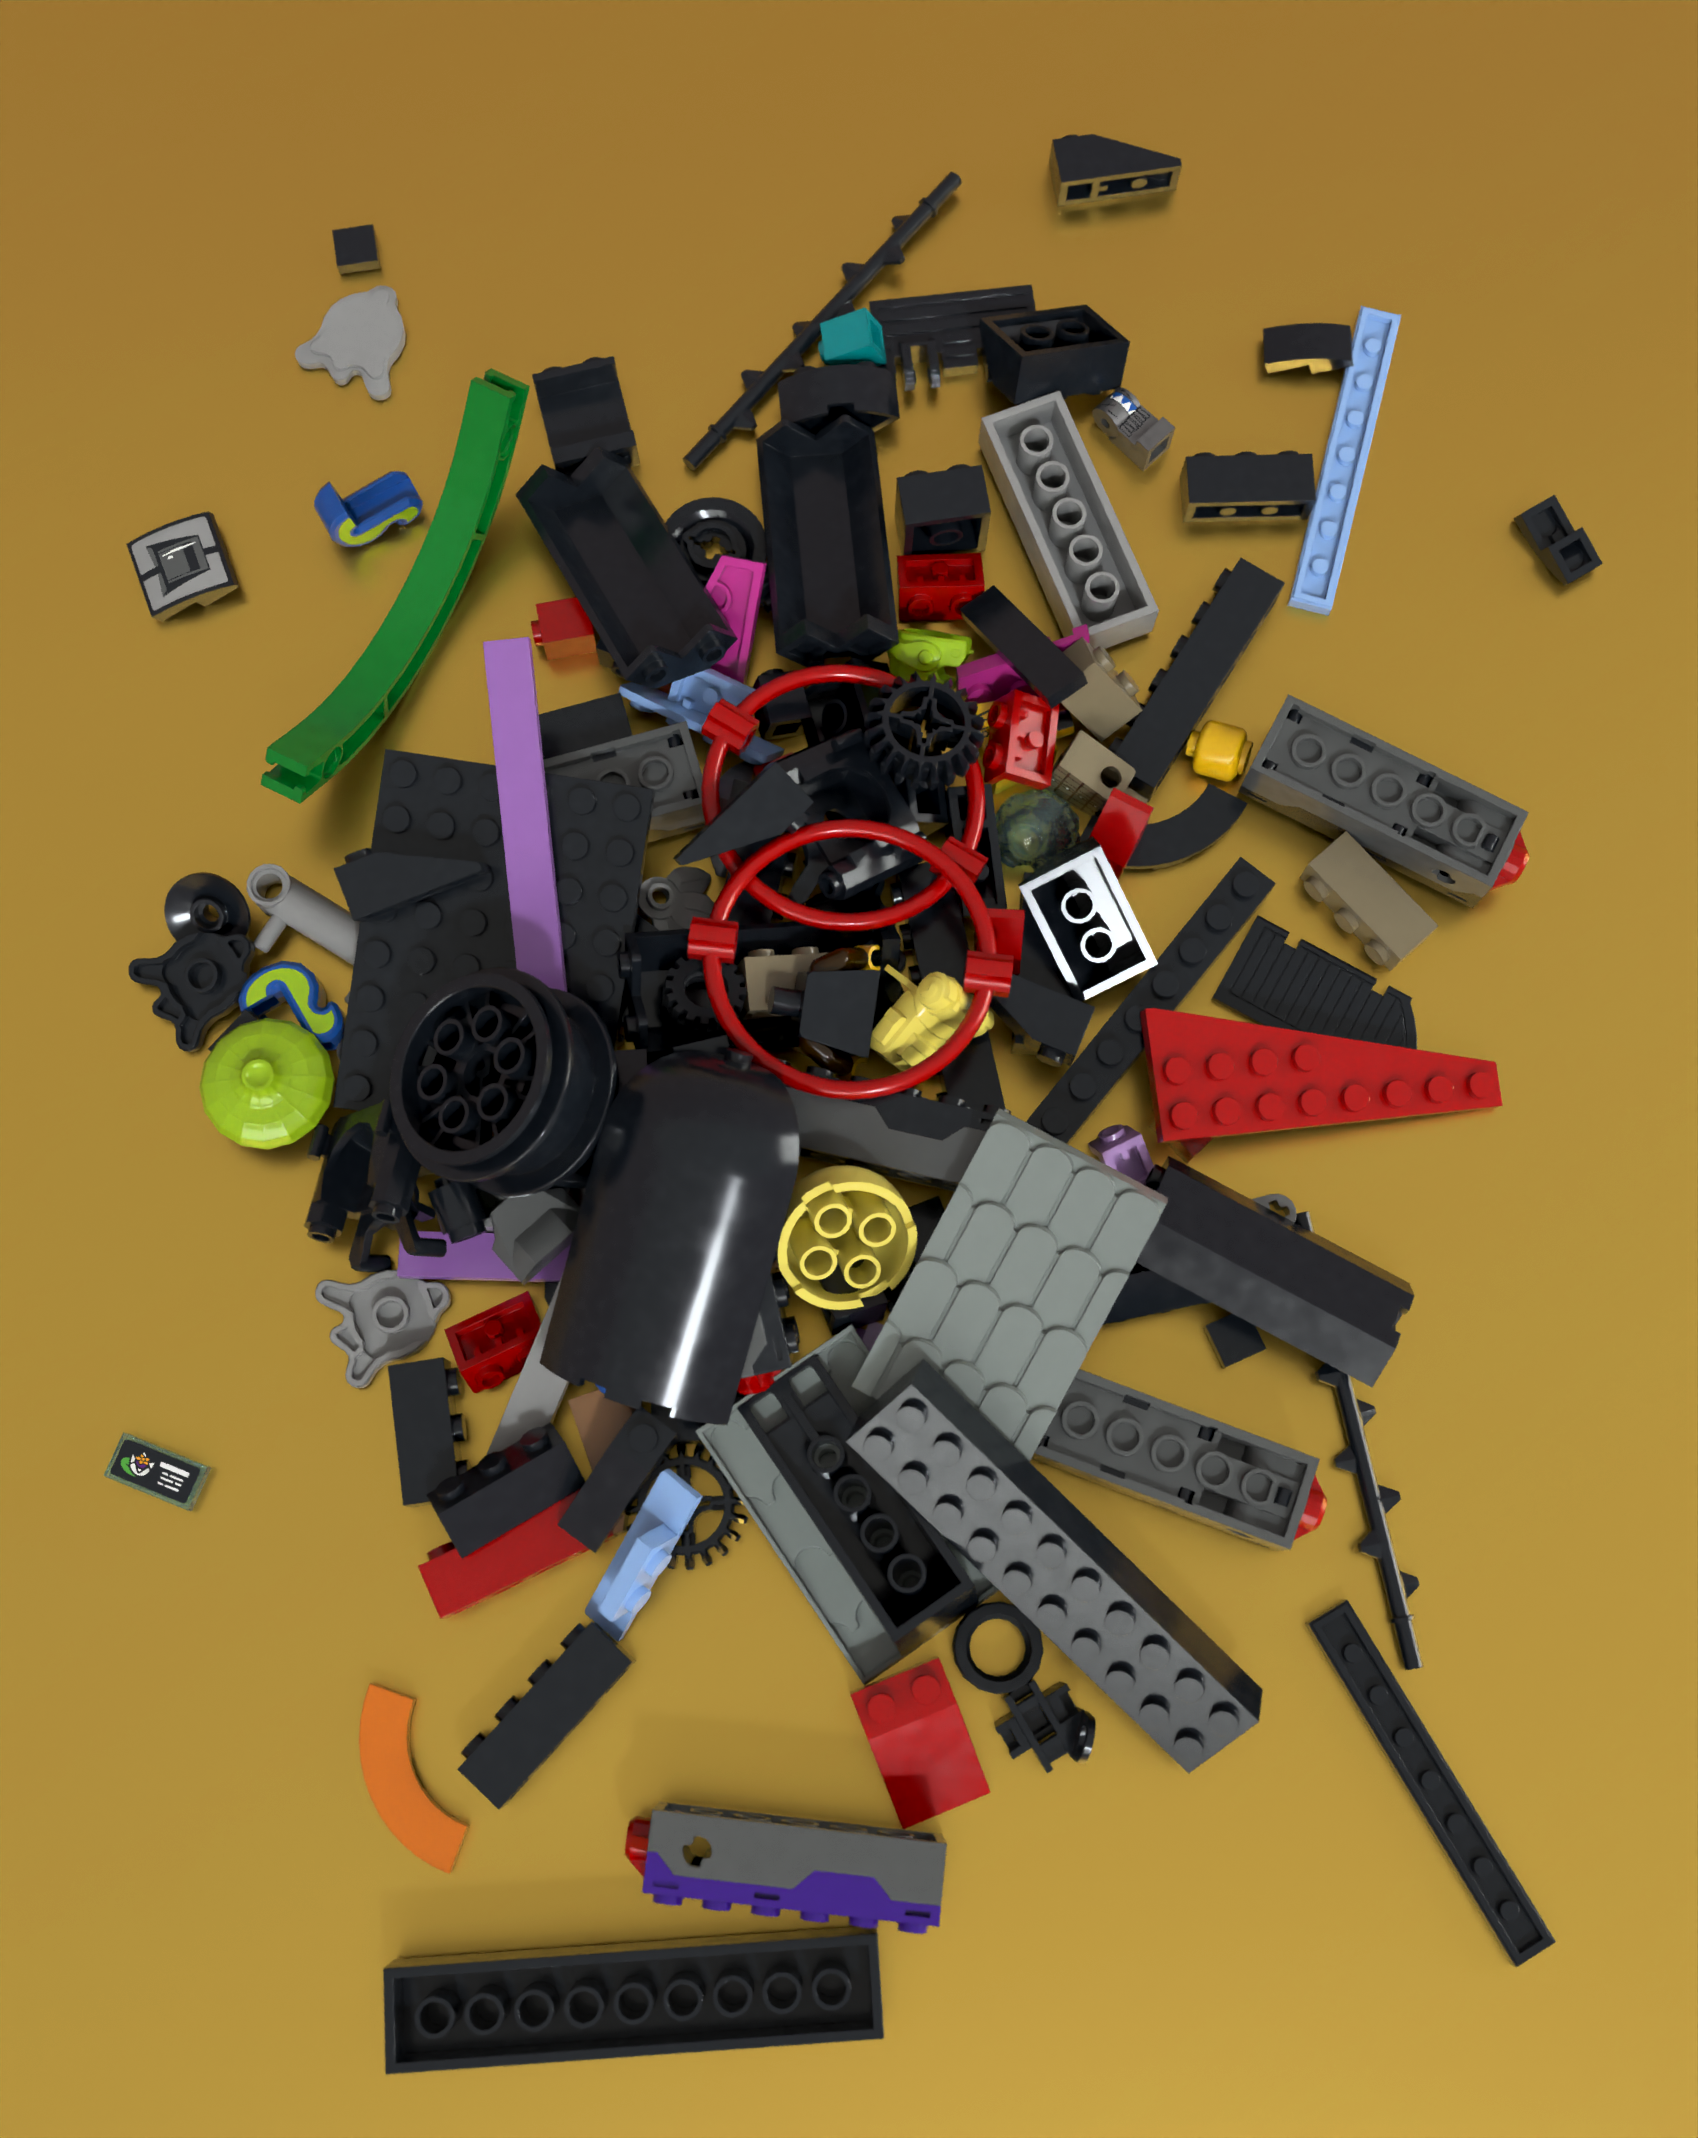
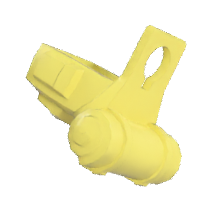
M887 964L884 970L908 987V990L887 1010L884 1017L872 1031L870 1048L888 1063L904 1071L932 1055L952 1036L964 1019L974 995L966 993L958 980L938 971L930 973L917 986ZM990 1008L973 1038L982 1036L987 1030L992 1029L994 1014Z

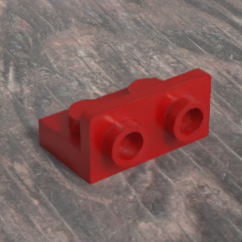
M981 553L897 555L898 613L900 621L964 620L959 609L985 590Z
M1016 689L993 702L987 716V723L990 726L989 739L982 759L983 766L985 767V783L993 785L1006 779L1039 790L1051 786L1060 703L1051 709L1040 697Z
M526 1291L444 1330L458 1369L473 1393L494 1388L501 1384L502 1381L521 1373L542 1320L529 1291Z

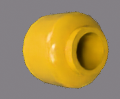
M1209 720L1203 725L1201 732L1192 731L1186 755L1193 757L1192 767L1197 774L1222 781H1231L1237 774L1244 775L1253 742L1247 740L1245 729Z

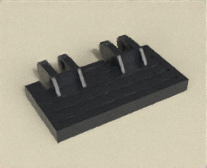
M1032 284L869 301V312L882 326L887 363L877 367L894 372L896 379V365H901L905 391L915 390L916 373L913 369V363L926 362L927 379L930 383V388H939L941 386L939 361H941L943 377L977 374L979 367L978 357L983 356L987 382H992L979 328L980 318L1036 311Z

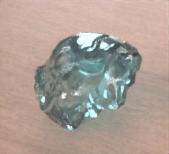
M1032 789L1026 792L1014 793L1002 803L995 815L1001 863L1007 867L1014 868L1021 865H1030L1036 871L1053 856L1081 842L1078 815L1072 810L1068 801L1059 797L1053 791Z

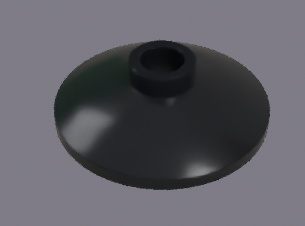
M193 873L177 881L167 894L164 906L165 920L170 933L176 941L196 932L214 933L223 936L238 933L248 936L251 926L248 904L239 889L227 879L213 873ZM209 905L217 910L219 917H215L210 913Z

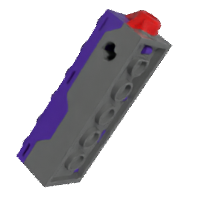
M659 1801L652 1810L651 1818L635 1816L629 1821L625 1856L644 1878L642 1893L653 1894V1902L658 1904L682 1905V1900L685 1898L701 1899L702 1908L709 1910L730 1911L731 1905L735 1903L751 1905L750 1913L760 1916L778 1917L780 1916L781 1909L800 1911V1919L806 1921L829 1922L831 1914L848 1916L849 1925L878 1928L879 1920L896 1922L899 1931L926 1934L928 1926L939 1927L947 1843L943 1834ZM696 1836L705 1838L711 1845V1848H707L704 1856L695 1855L689 1848V1845H692Z

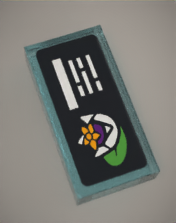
M123 1432L103 1476L185 1510L192 1511L212 1467Z

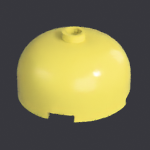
M839 1165L826 1167L808 1174L794 1185L776 1250V1261L785 1280L793 1288L794 1293L803 1300L826 1309H854L864 1306L860 1298L876 1296L889 1286L893 1290L902 1281L915 1257L917 1229L904 1199L898 1190L884 1177L858 1166ZM864 1259L861 1266L851 1268L854 1262ZM838 1263L846 1282L850 1286L861 1290L849 1294L830 1293L824 1291L819 1280L830 1276Z

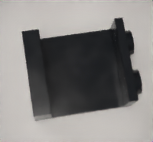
M614 356L607 358L593 357L580 364L563 368L553 366L543 370L541 373L532 374L555 470L571 476L596 446L625 458L630 467L640 465L637 444L625 408Z

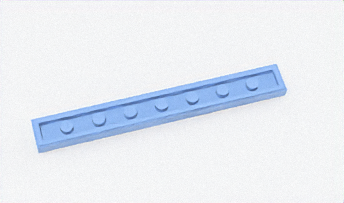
M1361 306L1352 337L1353 366L1345 367L1315 490L1316 501L1309 515L1288 606L1329 616L1332 610L1401 315Z

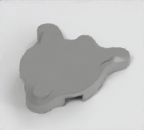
M376 286L367 292L351 294L337 301L324 316L318 333L311 340L301 344L296 349L295 357L298 364L305 369L325 368L338 385H345L353 376L359 375L363 378L371 398L374 400L389 398L392 391L389 379L390 368L400 356L406 340L403 320L397 309L398 298L395 291L388 286Z
M397 1270L377 1272L360 1282L352 1284L323 1280L317 1285L315 1290L318 1302L343 1314V1322L331 1330L330 1340L347 1353L349 1362L345 1373L346 1380L351 1386L358 1389L368 1386L376 1373L385 1365L394 1361L405 1360L419 1353L433 1337L441 1314L451 1303V1293L444 1284L440 1282H426L422 1279H402L397 1276Z

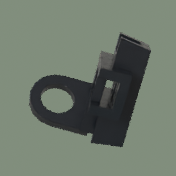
M1031 1679L1028 1684L1002 1697L1010 1713L995 1721L994 1724L998 1735L1001 1734L1009 1748V1754L1012 1759L1032 1748L1041 1766L1047 1773L1053 1770L1050 1763L1066 1753L1077 1763L1085 1764L1093 1747L1096 1721L1091 1713L1075 1706L1068 1694L1070 1688L1066 1683L1058 1682L1044 1692H1041L1036 1681ZM1030 1693L1033 1694V1695L1029 1696L1028 1698H1026L1025 1700L1021 1701L1020 1703L1016 1704L1017 1701H1019L1020 1699L1024 1698V1697L1027 1696L1028 1694H1030ZM1055 1732V1734H1054L1053 1736L1049 1737L1048 1739H1046L1045 1741L1041 1742L1040 1744L1038 1743V1741L1042 1740L1043 1738L1047 1737V1736L1050 1735L1051 1733Z

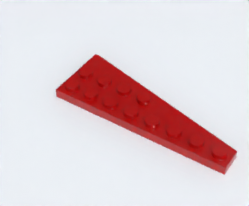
M1147 1008L1140 1011L1158 1143L1490 1109L1503 1106L1497 1065L1494 1061L1158 1008Z

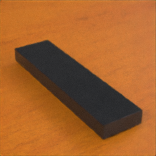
M994 585L959 609L968 625L1051 709L1088 684L1084 673Z

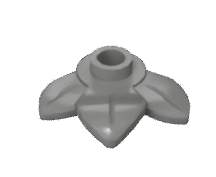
M685 866L674 869L666 878H649L641 884L638 908L643 915L651 919L652 925L659 931L690 929L693 916L710 917L714 902L703 892L710 883L711 875L702 869ZM655 891L662 892L666 897V903L659 904L655 902L652 893Z

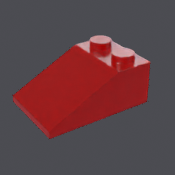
M935 1656L850 1692L903 1830L991 1793L939 1657Z

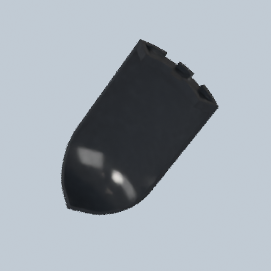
M726 1048L725 1054L693 1050L664 1056L635 1074L624 1085L611 1104L598 1140L539 1362L562 1379L576 1386H583L585 1380L606 1388L604 1398L636 1409H640L642 1401L670 1407L669 1416L672 1418L728 1425L793 1193L799 1162V1128L791 1096L785 1085L774 1073L752 1062L753 1054L735 1048Z

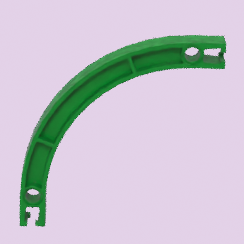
M492 368L485 372L484 380L479 377L471 380L460 433L447 481L427 536L405 584L374 638L335 690L303 721L267 747L266 762L272 766L275 763L278 765L270 772L266 771L262 774V786L299 804L334 777L360 752L406 694L446 627L487 537L510 469L530 388L529 385Z

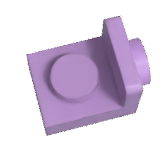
M1118 1124L1103 1129L1098 1134L1099 1138L1088 1143L1091 1152L1099 1157L1100 1162L1144 1185L1154 1164L1141 1133L1128 1125Z

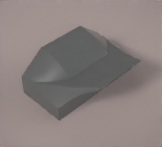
M562 1187L547 1189L525 1197H508L490 1213L495 1235L492 1250L518 1280L525 1285L571 1244L580 1206Z

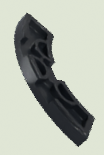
M1209 783L1202 795L1190 807L1178 815L1161 822L1147 824L1143 836L1125 869L1152 868V870L1185 862L1188 858L1218 842L1237 822L1248 803ZM1092 815L1077 844L1090 837L1099 817Z

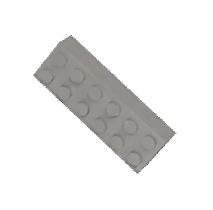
M1060 390L981 418L979 446L1063 637L1073 635L1072 628L1087 624L1090 635L1089 644L1094 649L1098 646L1106 649L1152 632L1159 609Z

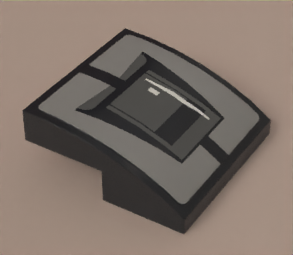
M209 511L168 523L127 543L151 617L161 622L195 602L206 607L239 587L214 514Z

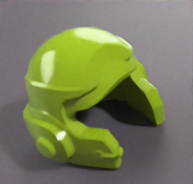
M910 628L899 629V644L887 651V655L890 658V672L892 675H899L909 682L911 674L916 671L922 681H927L928 676L934 672L937 683L944 684L946 680L952 678V690L956 688V680L946 674L944 666L959 667L961 663H965L968 657L974 653V650L971 649V637Z

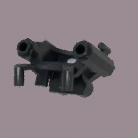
M861 728L845 730L775 761L814 801L806 809L811 816L802 826L823 822L824 815H826L828 820L857 819L886 823L905 829L927 840L926 835L920 831L916 818L889 773L881 775L879 770L881 760L870 761L869 752L871 747L865 745L863 740L864 732ZM845 837L815 841L802 846L805 856L803 861L805 868L793 885L792 892L789 893L787 898L804 905L816 885L819 884L821 892L827 898L845 900L924 860L901 847L867 838Z
M383 1099L381 1103L340 1117L334 1124L331 1135L328 1134L329 1127L317 1124L307 1157L316 1161L320 1160L321 1157L324 1159L304 1227L308 1229L307 1236L318 1242L333 1243L335 1237L341 1236L346 1218L359 1220L349 1254L351 1268L359 1272L390 1270L391 1258L389 1255L370 1254L373 1235L384 1226L391 1230H397L403 1248L408 1254L413 1256L444 1257L447 1252L446 1241L444 1239L420 1238L416 1229L415 1219L423 1222L435 1218L434 1209L419 1202V1189L416 1184L419 1177L432 1174V1172L424 1168L406 1147L395 1123L390 1099Z

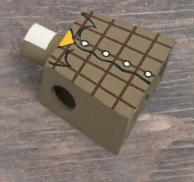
M1082 730L1078 732L1060 754L1053 766L1051 786L1043 789L1091 817L1092 815L1100 816L1113 788L1144 803L1148 801L1147 798L1128 787L1136 773L1135 769Z

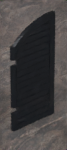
M1259 915L1256 917L1211 999L1259 1025L1417 1049L1415 1018L1410 1003L1412 997L1391 986L1387 987L1382 996L1372 990L1377 982L1375 977L1304 939L1298 942L1296 949L1287 945L1284 942L1290 932Z

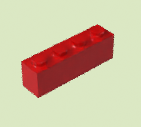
M580 1489L464 1558H461L452 1541L427 1553L429 1561L419 1565L418 1568L440 1619L450 1618L589 1551V1548L558 1526V1523ZM612 1531L604 1543L618 1537V1535Z

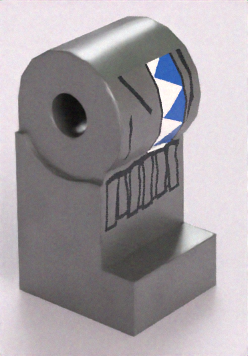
M1119 387L1114 390L1092 411L1094 421L1098 427L1142 471L1147 469L1170 447L1175 427L1164 417L1160 420L1154 417L1125 388Z

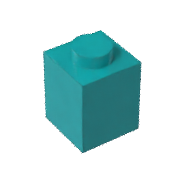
M866 307L820 323L822 341H819L818 349L820 357L826 366L855 365L862 361H871L877 366L887 363L882 326Z

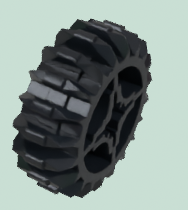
M915 671L911 674L909 683L898 675L894 679L892 687L884 684L879 690L878 697H874L870 701L869 713L865 715L863 722L864 729L867 730L863 740L866 746L871 747L869 752L870 761L882 760L879 768L881 775L894 771L896 773L894 777L896 785L901 783L904 778L912 780L911 787L913 791L918 789L921 781H925L932 792L937 788L939 780L949 787L954 783L956 775L963 778L969 771V764L973 765V763H976L980 754L979 748L982 747L984 741V734L980 732L984 725L983 717L976 716L978 710L977 701L965 702L968 694L966 688L955 692L951 689L953 685L952 678L946 680L944 684L936 682L937 678L934 672L928 676L927 681H922ZM919 707L915 711H902L901 714H896L906 708ZM923 719L925 720L924 730H926V739L924 743H922L923 732H921V724ZM900 744L905 745L909 749V751L903 748ZM946 748L951 749L942 755L927 756L933 751H945Z
M679 1442L677 1445L678 1457L672 1458L670 1453L667 1455L664 1462L661 1463L637 1496V1506H630L626 1511V1515L633 1516L638 1514L659 1474L666 1469H676L677 1475L691 1487H693L691 1467L704 1470L712 1475L719 1483L723 1496L702 1497L699 1503H710V1505L698 1506V1509H695L688 1522V1531L687 1527H685L681 1534L682 1546L675 1545L670 1554L672 1556L671 1560L667 1565L668 1568L675 1569L678 1564L679 1555L685 1556L686 1569L694 1570V1555L701 1554L702 1561L706 1566L713 1564L712 1556L708 1550L714 1546L722 1556H726L729 1550L721 1540L727 1535L731 1540L738 1542L741 1535L730 1529L732 1521L746 1524L748 1517L735 1513V1506L745 1505L739 1497H734L733 1487L723 1472L716 1467L717 1463L713 1457L710 1456L708 1461L703 1460L705 1446L698 1443L694 1449L693 1457L687 1456L686 1444ZM724 1510L723 1518L716 1531L704 1541L696 1544V1523L699 1517L704 1513ZM632 1523L626 1527L627 1532L630 1529Z

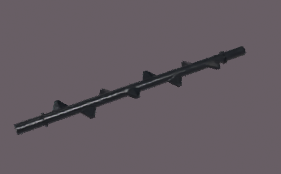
M950 172L926 198L923 197L919 201V206L911 215L895 216L891 220L895 232L865 264L845 262L842 265L841 270L847 283L812 321L794 323L792 328L796 338L765 371L744 370L741 373L746 391L715 424H711L708 427L709 431L685 455L683 462L687 467L695 471L720 443L727 441V435L733 429L753 431L757 427L751 411L754 406L785 373L794 372L796 369L805 366L801 356L821 336L820 323L856 311L852 301L886 265L902 264L905 261V256L901 249L931 217H935L938 214V209L962 184L961 178L956 173Z
M1310 1211L1297 1213L1295 1223L1315 1233ZM1324 1363L1315 1372V1376L1318 1381L1335 1387L1349 1443L1334 1459V1464L1336 1468L1357 1475L1370 1527L1368 1534L1358 1543L1359 1552L1378 1560L1392 1616L1389 1621L1394 1624L1405 1670L1421 1668L1424 1666L1412 1619H1415L1414 1614H1410L1407 1598L1418 1588L1419 1580L1417 1577L1399 1570L1386 1518V1513L1401 1500L1399 1491L1378 1485L1364 1430V1425L1376 1414V1409L1373 1405L1356 1398L1351 1376Z

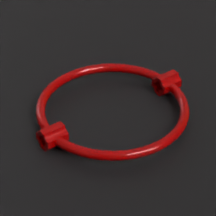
M848 664L811 666L776 677L757 688L737 706L723 698L716 702L708 713L701 734L713 740L707 753L701 785L705 825L721 811L719 786L726 754L729 750L740 756L748 748L760 723L752 715L760 708L784 693L813 684L849 682L880 689L884 684L892 687L894 679L898 676L869 667ZM978 759L973 765L969 764V771L965 775L968 809L961 841L950 836L941 847V850L964 870L973 884L977 881L989 859L976 851L984 825L986 805L984 781ZM735 849L717 854L731 875L743 863ZM931 865L929 871L938 877L921 892L893 906L861 913L829 912L802 905L777 893L757 876L747 884L744 890L770 910L801 924L827 930L863 931L882 928L911 918L937 902L953 886Z
M841 819L812 823L800 827L793 834L787 832L766 843L750 855L734 871L715 901L710 917H692L688 937L687 956L689 959L703 960L704 980L712 1009L722 1029L736 1048L753 1054L752 1062L774 1073L783 1084L812 1095L832 1099H871L891 1095L922 1083L943 1070L971 1042L989 1010L992 997H1009L1013 973V956L997 954L995 932L987 907L976 886L964 870L945 852L926 839L905 829L870 820ZM853 837L883 841L901 847L922 858L937 869L955 888L970 913L977 935L979 951L968 950L966 955L963 990L966 993H973L974 996L964 1019L952 1036L932 1055L902 1072L887 1077L861 1081L832 1080L813 1076L786 1065L769 1054L749 1035L737 1018L725 990L721 963L734 964L739 929L738 922L727 920L739 895L758 872L778 857L800 846L831 838Z

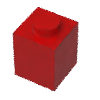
M577 597L536 604L538 620L531 621L535 646H544L547 660L597 652L593 624Z

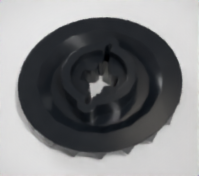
M718 497L697 499L678 508L665 522L704 586L707 585L722 555L715 554L713 559H708L706 550L703 547L711 548L713 543H718L720 552L723 555L753 560L759 556L762 562L766 561L765 531L760 521L749 509L735 501Z

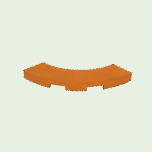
M370 1683L363 1703L359 1732L360 1761L369 1795L386 1826L407 1849L431 1866L450 1874L454 1868L469 1824L456 1819L442 1809L432 1799L426 1789H423L416 1776L411 1761L412 1754L410 1749V1723L416 1699Z

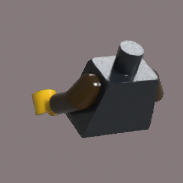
M858 945L855 947L838 948L814 959L808 971L798 972L795 989L773 986L769 993L768 1013L790 1016L789 1035L799 1038L800 1050L821 1068L834 1072L841 1080L850 1081L851 1076L855 1075V1069L859 1063L867 1065V1059L863 1057H869L881 969L880 966L872 964L871 954L874 950H880L879 945Z

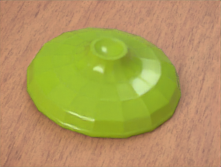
M264 1018L240 1024L218 1040L204 1062L199 1088L204 1112L219 1133L241 1146L272 1149L295 1143L317 1126L330 1106L335 1078L330 1056L313 1033L292 1021Z

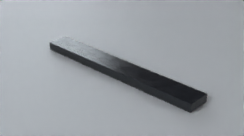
M1342 1600L1306 1622L1305 1625L1510 1964L1518 1967L1556 1942L1349 1601Z

